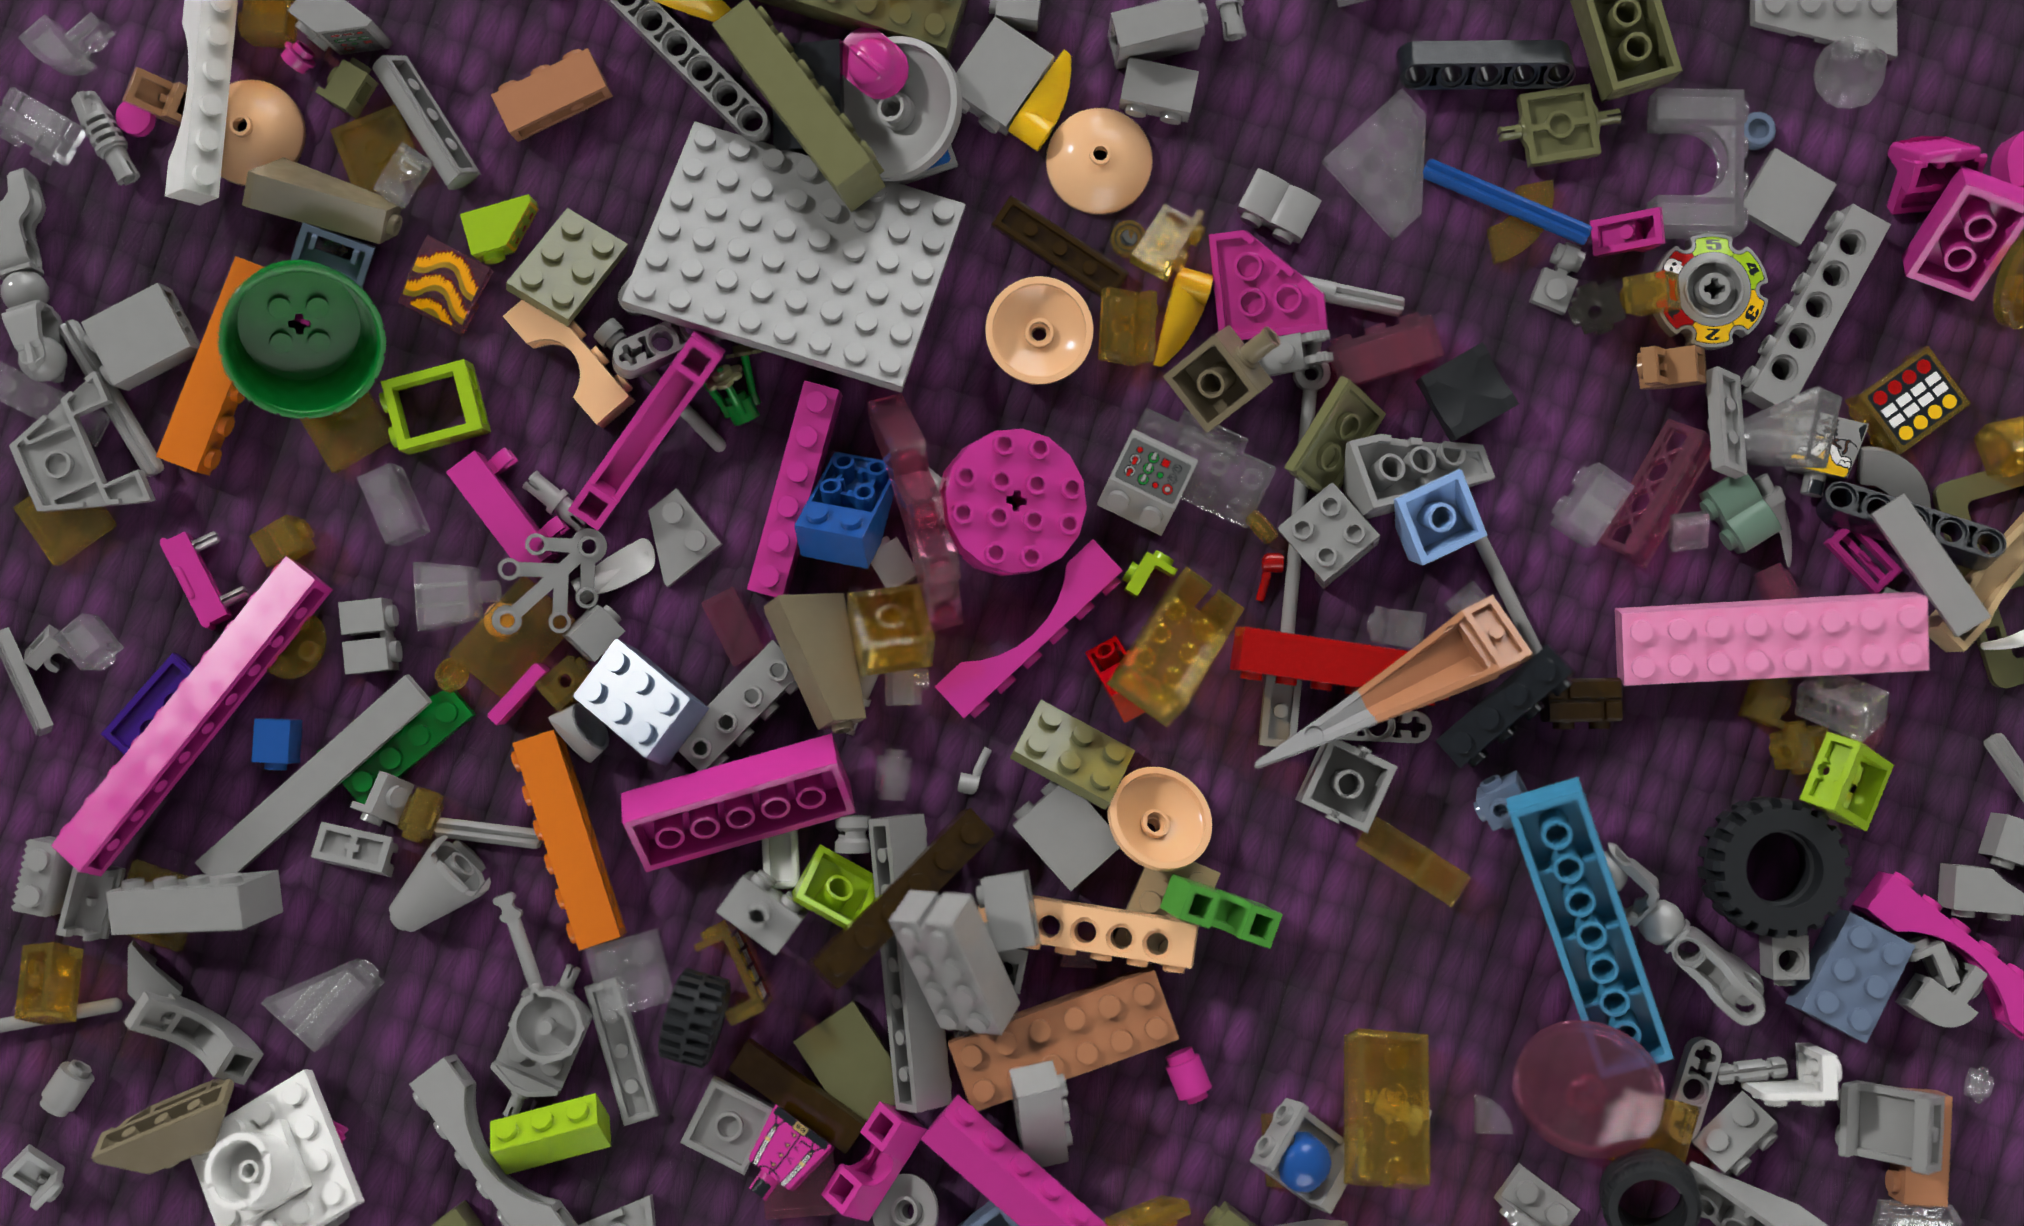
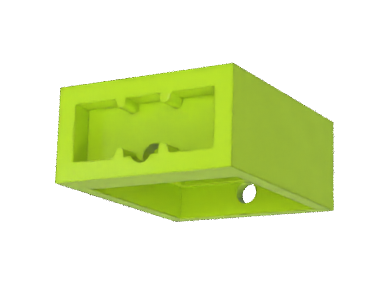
M465 359L381 381L383 392L379 393L380 403L384 412L389 413L392 424L388 428L389 437L392 445L395 448L398 447V450L410 455L491 433L474 365ZM454 376L466 423L410 438L398 391Z
M1827 732L1799 799L1811 805L1814 809L1822 811L1834 821L1867 832L1894 765L1862 742ZM1829 767L1830 772L1824 775L1823 770ZM1853 786H1857L1855 793H1851Z

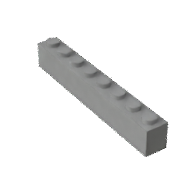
M902 814L868 819L875 899L927 848V828L924 814ZM894 935L880 948L895 1106L896 1110L919 1113L947 1106L952 1101V1081L949 1075L947 1055L948 1044L945 1029L940 1028L904 951L896 935Z

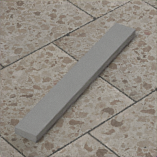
M410 674L404 675L202 855L195 864L204 874L209 876L241 873L433 701Z

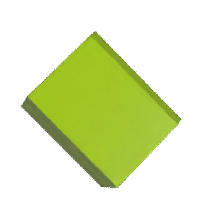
M820 844L792 891L793 901L845 928L873 902L875 897L873 873Z

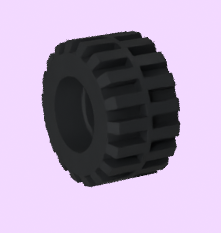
M686 968L680 974L671 993L659 1034L658 1052L660 1058L703 1069L710 1062L728 1009L731 995L729 979Z

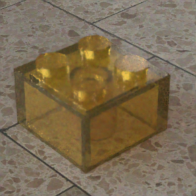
M919 584L848 593L847 614L861 677L932 667L935 636Z

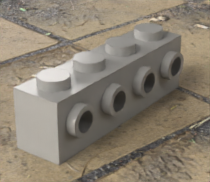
M772 640L707 706L710 709L678 750L698 771L725 764L730 758L726 752L735 743L741 747L755 733L751 727L760 718L764 721L768 720L778 710L780 706L776 701L785 692L791 696L799 688L778 641Z

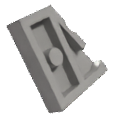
M677 488L648 510L663 581L669 588L723 545Z

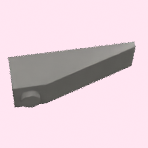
M1377 434L1346 443L1343 491L1346 498L1365 519L1394 512L1395 498L1455 470L1462 469L1468 487L1495 479V475L1483 445L1444 441L1442 443L1424 442L1422 438L1411 437L1406 440L1391 438V435Z
M1693 1161L1688 1164V1168L1696 1180L1702 1201L1701 1217L1709 1218L1715 1226H1828L1796 1203Z

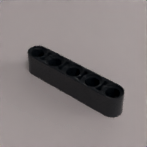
M1562 40L1412 41L1403 44L1396 53L1400 82L1405 88L1411 90L1554 89L1569 85L1576 76L1570 47Z
M1839 481L1831 484L1823 493V496L1816 504V513L1827 524L1889 543L1867 510L1876 511L1896 497ZM1831 499L1839 500L1844 508L1835 506ZM1912 503L1954 564L1973 570H1984L1990 567L2007 548L2005 536L1995 528ZM1940 533L1949 535L1953 542L1944 540ZM1977 544L1985 546L1989 554L1982 552Z

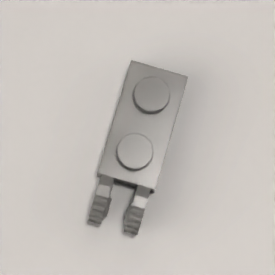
M1319 330L1304 334L1299 332L1279 336L1281 344L1258 362L1269 377L1307 370L1309 366L1334 361L1333 352L1323 351L1307 356L1305 344L1320 343L1331 339L1330 331Z

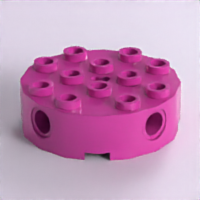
M1025 429L994 431L963 448L944 470L937 494L939 525L946 539L951 542L954 550L973 568L998 576L1032 573L1062 558L1080 535L1087 509L1084 480L1071 456L1049 437ZM1012 496V500L1016 502L1017 507L1013 509L1011 504L1006 503V498Z

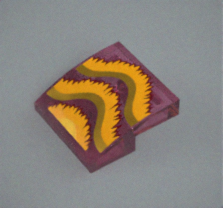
M427 235L408 273L398 302L463 336L480 306L477 300L494 271L479 261Z

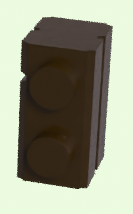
M1620 678L1571 679L1574 683L1562 694L1556 697L1552 693L1542 701L1545 708L1541 711L1542 722H1552V729H1575V722H1588V729H1610L1611 721H1622L1623 719L1621 701L1622 680Z

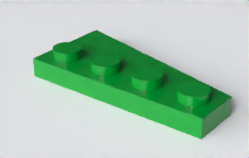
M449 687L429 697L433 701L429 706L342 782L357 802L366 803L379 771L389 773L398 778L402 777L477 715L454 687Z

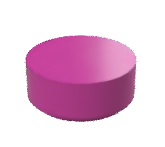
M122 102L116 110L115 119L118 127L130 136H146L155 126V115L126 102Z

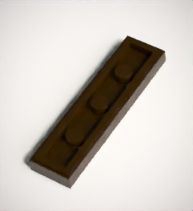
M1010 195L991 224L992 228L1108 304L1111 303L1129 275L1127 270L1012 195Z
M752 1038L745 1043L728 1069L844 1154L849 1151L867 1122Z

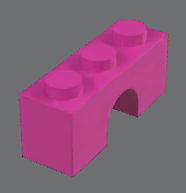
M880 1101L860 1131L871 1142L867 1154L856 1164L845 1165L840 1163L821 1195L842 1216L869 1222L927 1129L907 1111L896 1110V1106Z

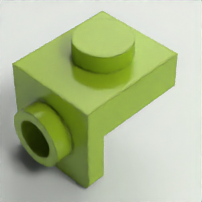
M1158 550L1154 554L1146 552L1139 565L1132 561L1122 580L1127 583L1124 591L1136 598L1154 568L1173 578L1178 569L1172 566L1174 560Z

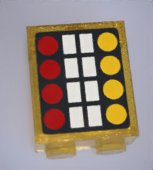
M1929 346L1912 351L1901 359L1903 361L1902 364L1863 392L1844 400L1849 406L1848 411L1854 421L1869 424L1867 432L1871 436L1870 443L1873 447L1887 449L1900 455L1971 404Z
M726 920L706 928L705 931L700 933L702 939L694 944L696 951H700L724 939L749 995L735 1001L725 1012L732 1026L764 1011L773 1000V997L742 931L733 924L727 925Z

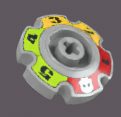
M1713 233L1693 236L1685 241V250L1675 246L1665 253L1653 271L1650 286L1655 287L1659 295L1650 301L1652 313L1661 329L1669 337H1673L1678 333L1683 334L1686 338L1685 346L1697 345L1705 350L1726 347L1733 343V333L1740 338L1748 335L1759 324L1765 313L1768 298L1763 297L1759 291L1762 285L1768 283L1765 269L1757 255L1749 247H1745L1740 251L1735 250L1732 246V237Z

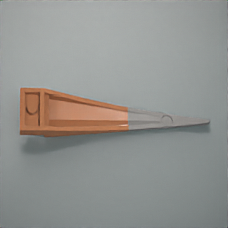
M1491 595L1461 610L1357 691L1257 760L1254 769L1263 768L1495 680L1499 675L1530 660L1533 653L1498 601Z

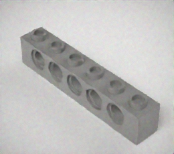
M1851 204L1841 211L1836 210L1831 215L1825 225V229L1828 231L1823 242L1819 241L1808 257V260L1811 261L1806 273L1802 272L1792 286L1791 291L1795 294L1790 303L1784 304L1774 320L1778 324L1772 335L1766 336L1758 349V353L1761 355L1758 362L1746 371L1741 380V384L1744 386L1741 391L1742 399L1775 417L1790 412L1891 226L1890 223L1855 204ZM1840 240L1845 241L1849 245V255L1841 250ZM1824 271H1827L1832 275V286L1828 285L1824 281ZM1807 301L1815 306V317L1807 312ZM1790 332L1798 336L1800 341L1799 348L1791 345L1789 341ZM1774 363L1782 368L1783 377L1781 380L1773 375L1772 366Z

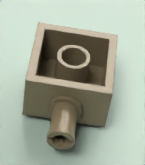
M1228 325L1214 334L1163 377L1204 431L1208 433L1273 383V380L1258 361L1271 350L1277 348L1281 344L1280 339L1274 330L1266 326L1260 333L1244 344L1232 327Z

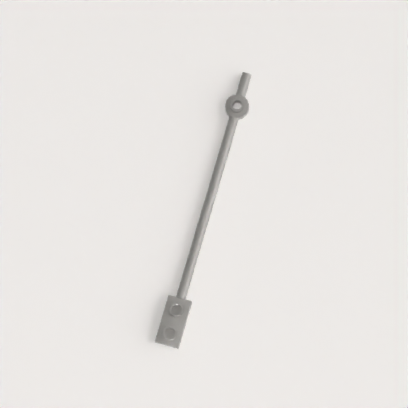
M1322 342L1307 344L1306 355L1321 352ZM1328 363L1308 367V369L1315 370L1317 374L1316 379L1312 381L1305 377V370L1293 372L1295 384L1303 390L1298 444L1315 418L1317 391L1322 389L1330 379L1331 371ZM1296 478L1294 480L1291 516L1307 503L1308 488ZM1288 544L1280 632L1295 634L1302 557L1290 544ZM1264 676L1258 745L1278 747L1297 733L1302 680H1297V686L1276 684V676Z

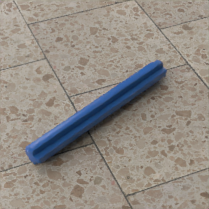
M1429 159L1423 169L1422 177L1426 180L1580 245H1584L1587 242L1592 231V227L1589 224L1437 160Z

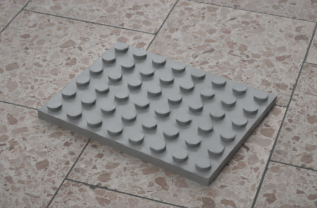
M694 121L622 297V308L902 393L963 218L966 204L896 182L883 181L886 187L851 212L809 156L791 150H778L774 145L761 141H749L741 135Z

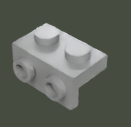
M1742 1090L1691 1142L1722 1174L1727 1176L1734 1174L1738 1177L1751 1165L1752 1161L1749 1157L1757 1149L1760 1148L1762 1151H1765L1776 1141L1778 1135L1775 1132L1778 1130L1777 1122Z

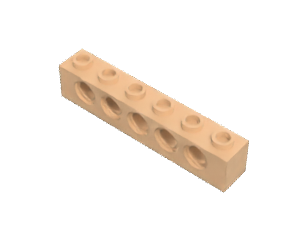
M1033 895L1041 942L1036 946L1025 948L1039 950L1041 944L1055 946L1054 952L1064 955H1076L1077 950L1091 952L1090 958L1101 961H1112V956L1127 958L1126 964L1137 967H1148V962L1163 964L1162 970L1173 973H1184L1185 968L1191 969L1194 964L1199 925L1175 917ZM978 906L980 915L984 923H986L987 917L985 908H980ZM1045 916H1054L1059 921L1060 930L1058 934L1051 935L1044 931L1042 921ZM1087 921L1094 925L1096 936L1093 940H1084L1079 936L1077 929L1080 922ZM1124 927L1130 931L1132 935L1130 945L1120 946L1114 941L1113 932L1116 928ZM1154 933L1163 934L1168 940V949L1164 952L1154 951L1149 945L1150 935Z

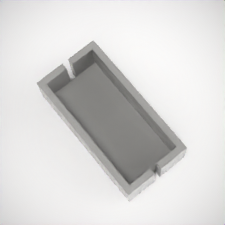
M909 890L889 919V922L940 1028L968 1031L970 1028L973 1032L980 1034L1002 1035L1019 1007L1020 1001L972 895L943 892L941 897H939L937 892Z

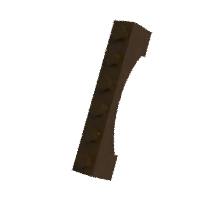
M971 808L962 810L937 834L927 848L894 882L845 928L832 937L807 964L831 989L839 990L895 935L889 919L909 890L938 892L995 833Z

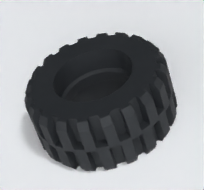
M1763 796L1752 797L1750 801L1741 800L1731 805V812L1722 811L1718 814L1715 820L1719 824L1716 828L1708 826L1703 835L1709 840L1706 847L1699 846L1697 856L1704 857V866H1698L1697 871L1698 877L1705 879L1707 883L1701 889L1706 898L1714 901L1712 908L1719 915L1727 917L1728 922L1739 928L1762 936L1766 935L1780 939H1786L1788 935L1793 937L1807 935V928L1818 930L1826 924L1823 918L1825 915L1833 917L1840 909L1836 902L1839 897L1846 899L1849 888L1844 887L1845 877L1852 878V866L1845 865V858L1851 856L1848 845L1840 844L1838 841L1842 838L1843 834L1837 826L1827 824L1829 822L1827 815L1822 811L1812 810L1811 805L1800 801ZM1776 832L1785 834L1794 843L1799 854L1800 871L1794 886L1789 892L1776 900L1769 901L1759 898L1752 890L1747 878L1746 866L1748 856L1754 845L1764 836Z

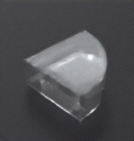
M1474 1095V1131L1481 1134H1513L1511 1121L1502 1107L1488 1097Z

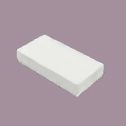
M798 830L762 839L763 871L777 881L774 888H795L800 879Z

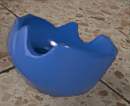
M1295 1132L1293 1136L1295 1141L1292 1145L1287 1146L1280 1159L1278 1170L1280 1180L1289 1189L1298 1193H1307L1316 1189L1326 1180L1331 1170V1157L1327 1147L1310 1132Z

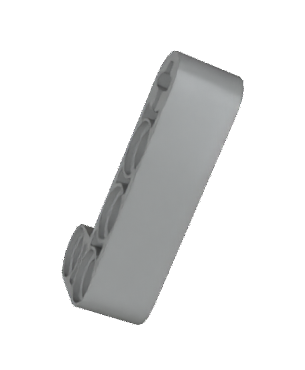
M664 321L623 339L616 344L613 350L612 365L614 371L624 379H633L674 361L691 335L686 332L684 326ZM704 333L715 343L723 340V338ZM658 338H665L669 340L672 347L668 351H658L652 343ZM642 345H645L646 352L641 353ZM628 353L631 358L636 357L635 364L630 365L628 361H623V354Z

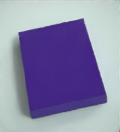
M172 653L105 728L101 735L125 755L132 741L142 734L154 719L155 713L168 702L177 691L180 682L190 675L194 667L178 653Z

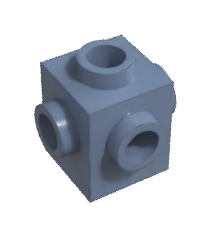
M1517 770L1502 777L1499 775L1488 777L1477 788L1476 802L1473 803L1474 809L1482 822L1487 821L1493 831L1501 827L1504 829L1514 827L1508 812L1506 798L1528 792Z

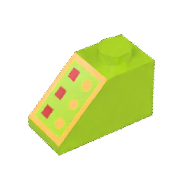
M527 194L461 213L460 217L471 255L479 262L495 264L506 259L505 255L515 253L539 210L537 202Z

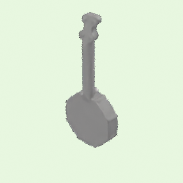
M509 892L495 897L493 904L499 906L502 910L500 920L507 923L530 994H526L520 999V1003L515 1008L508 1026L510 1027L514 1044L517 1047V1052L545 1065L571 1056L580 1044L588 1023H586L585 1014L578 997H574L562 989L555 988L553 985L548 988L544 987L520 918L523 915V911L514 904L515 893Z

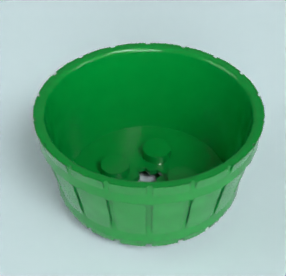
M288 260L260 269L234 291L221 316L220 330L218 331L219 356H222L221 362L230 381L233 380V385L249 401H254L253 404L274 414L279 413L280 416L298 419L308 417V419L332 415L335 411L336 413L357 402L358 398H362L375 382V377H378L385 358L383 354L386 353L385 330L382 328L384 325L373 301L351 278L320 263L305 260ZM295 314H303L304 320H310V326L304 327L303 333H296L295 327L288 326V321L294 320Z

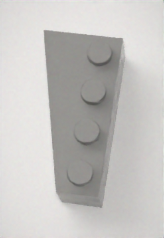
M278 870L231 873L217 876L203 874L190 876L185 879H177V876L156 878L153 882H145V879L142 877L131 878L121 881V887L106 892L111 935L243 930L283 912Z

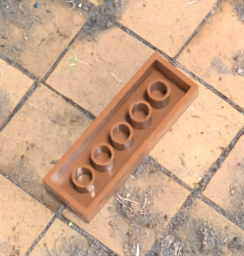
M1151 964L1148 967L1139 968L1016 1012L1002 1035L980 1034L969 1029L968 1031L949 1036L948 1045L968 1102L976 1111H980L1013 1099L1009 1073L1011 1069L1053 1060L1056 1074H1063L1065 1080L1179 1040L1156 972Z

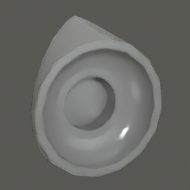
M576 703L548 717L561 738L587 762L591 763L609 745V735L605 724L581 703Z

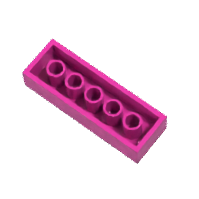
M832 733L621 793L622 823L646 872L856 813L851 784Z

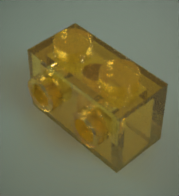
M56 942L23 945L14 1019L43 1025L76 1022L83 949Z

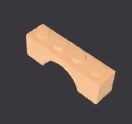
M524 300L518 302L503 315L505 320L525 343L532 348L558 345L568 348L574 354L580 369V380L573 398L601 428L604 429L635 402L634 398L629 394L633 387L626 379L617 374L614 376L607 369L606 365L610 362L609 359L597 346H594L592 349L588 347L582 340L587 334L574 320L567 327Z

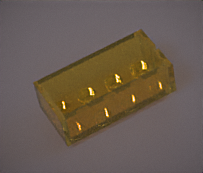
M1187 566L1166 589L1107 682V685L1166 727L1186 708L1245 609L1219 589L1200 610L1196 609V604L1211 589L1212 584Z
M1357 1028L1344 1035V1184L1375 1187L1383 1185V1187L1411 1190L1430 1186L1428 1035Z

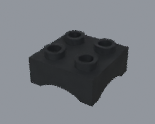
M1484 342L1415 381L1451 442L1519 404L1496 369Z

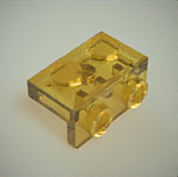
M1164 204L1131 254L1129 263L1167 282L1174 270L1181 272L1190 254L1187 252L1190 245L1192 244L1196 247L1202 239L1206 227L1202 225L1205 212L1198 209L1193 218Z

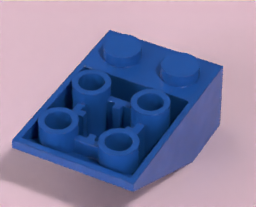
M834 452L794 525L801 556L868 569L882 541L901 471V463Z

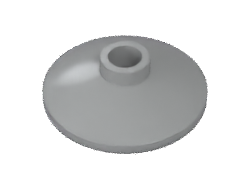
M898 1174L872 1215L874 1226H936L939 1206L933 1189L924 1179L913 1174ZM910 1204H912L914 1208L913 1217H910L908 1214V1207Z

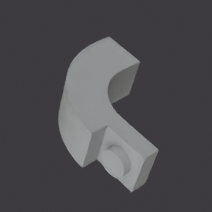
M144 991L124 1021L129 1030L165 1039L185 1048L204 1063L213 1077L222 1080L231 1079L234 1083L242 1085L246 1083L264 1055L255 1042L236 1025L209 1008L173 993H170L168 997Z

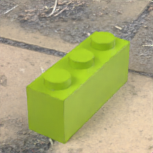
M596 1093L490 1121V1153L505 1175L611 1147L610 1116Z

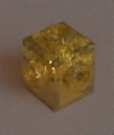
M1805 721L1783 723L1782 730L1769 734V750L1774 759L1775 770L1791 769V774L1793 775L1810 773L1826 733L1829 732L1828 725L1806 726Z

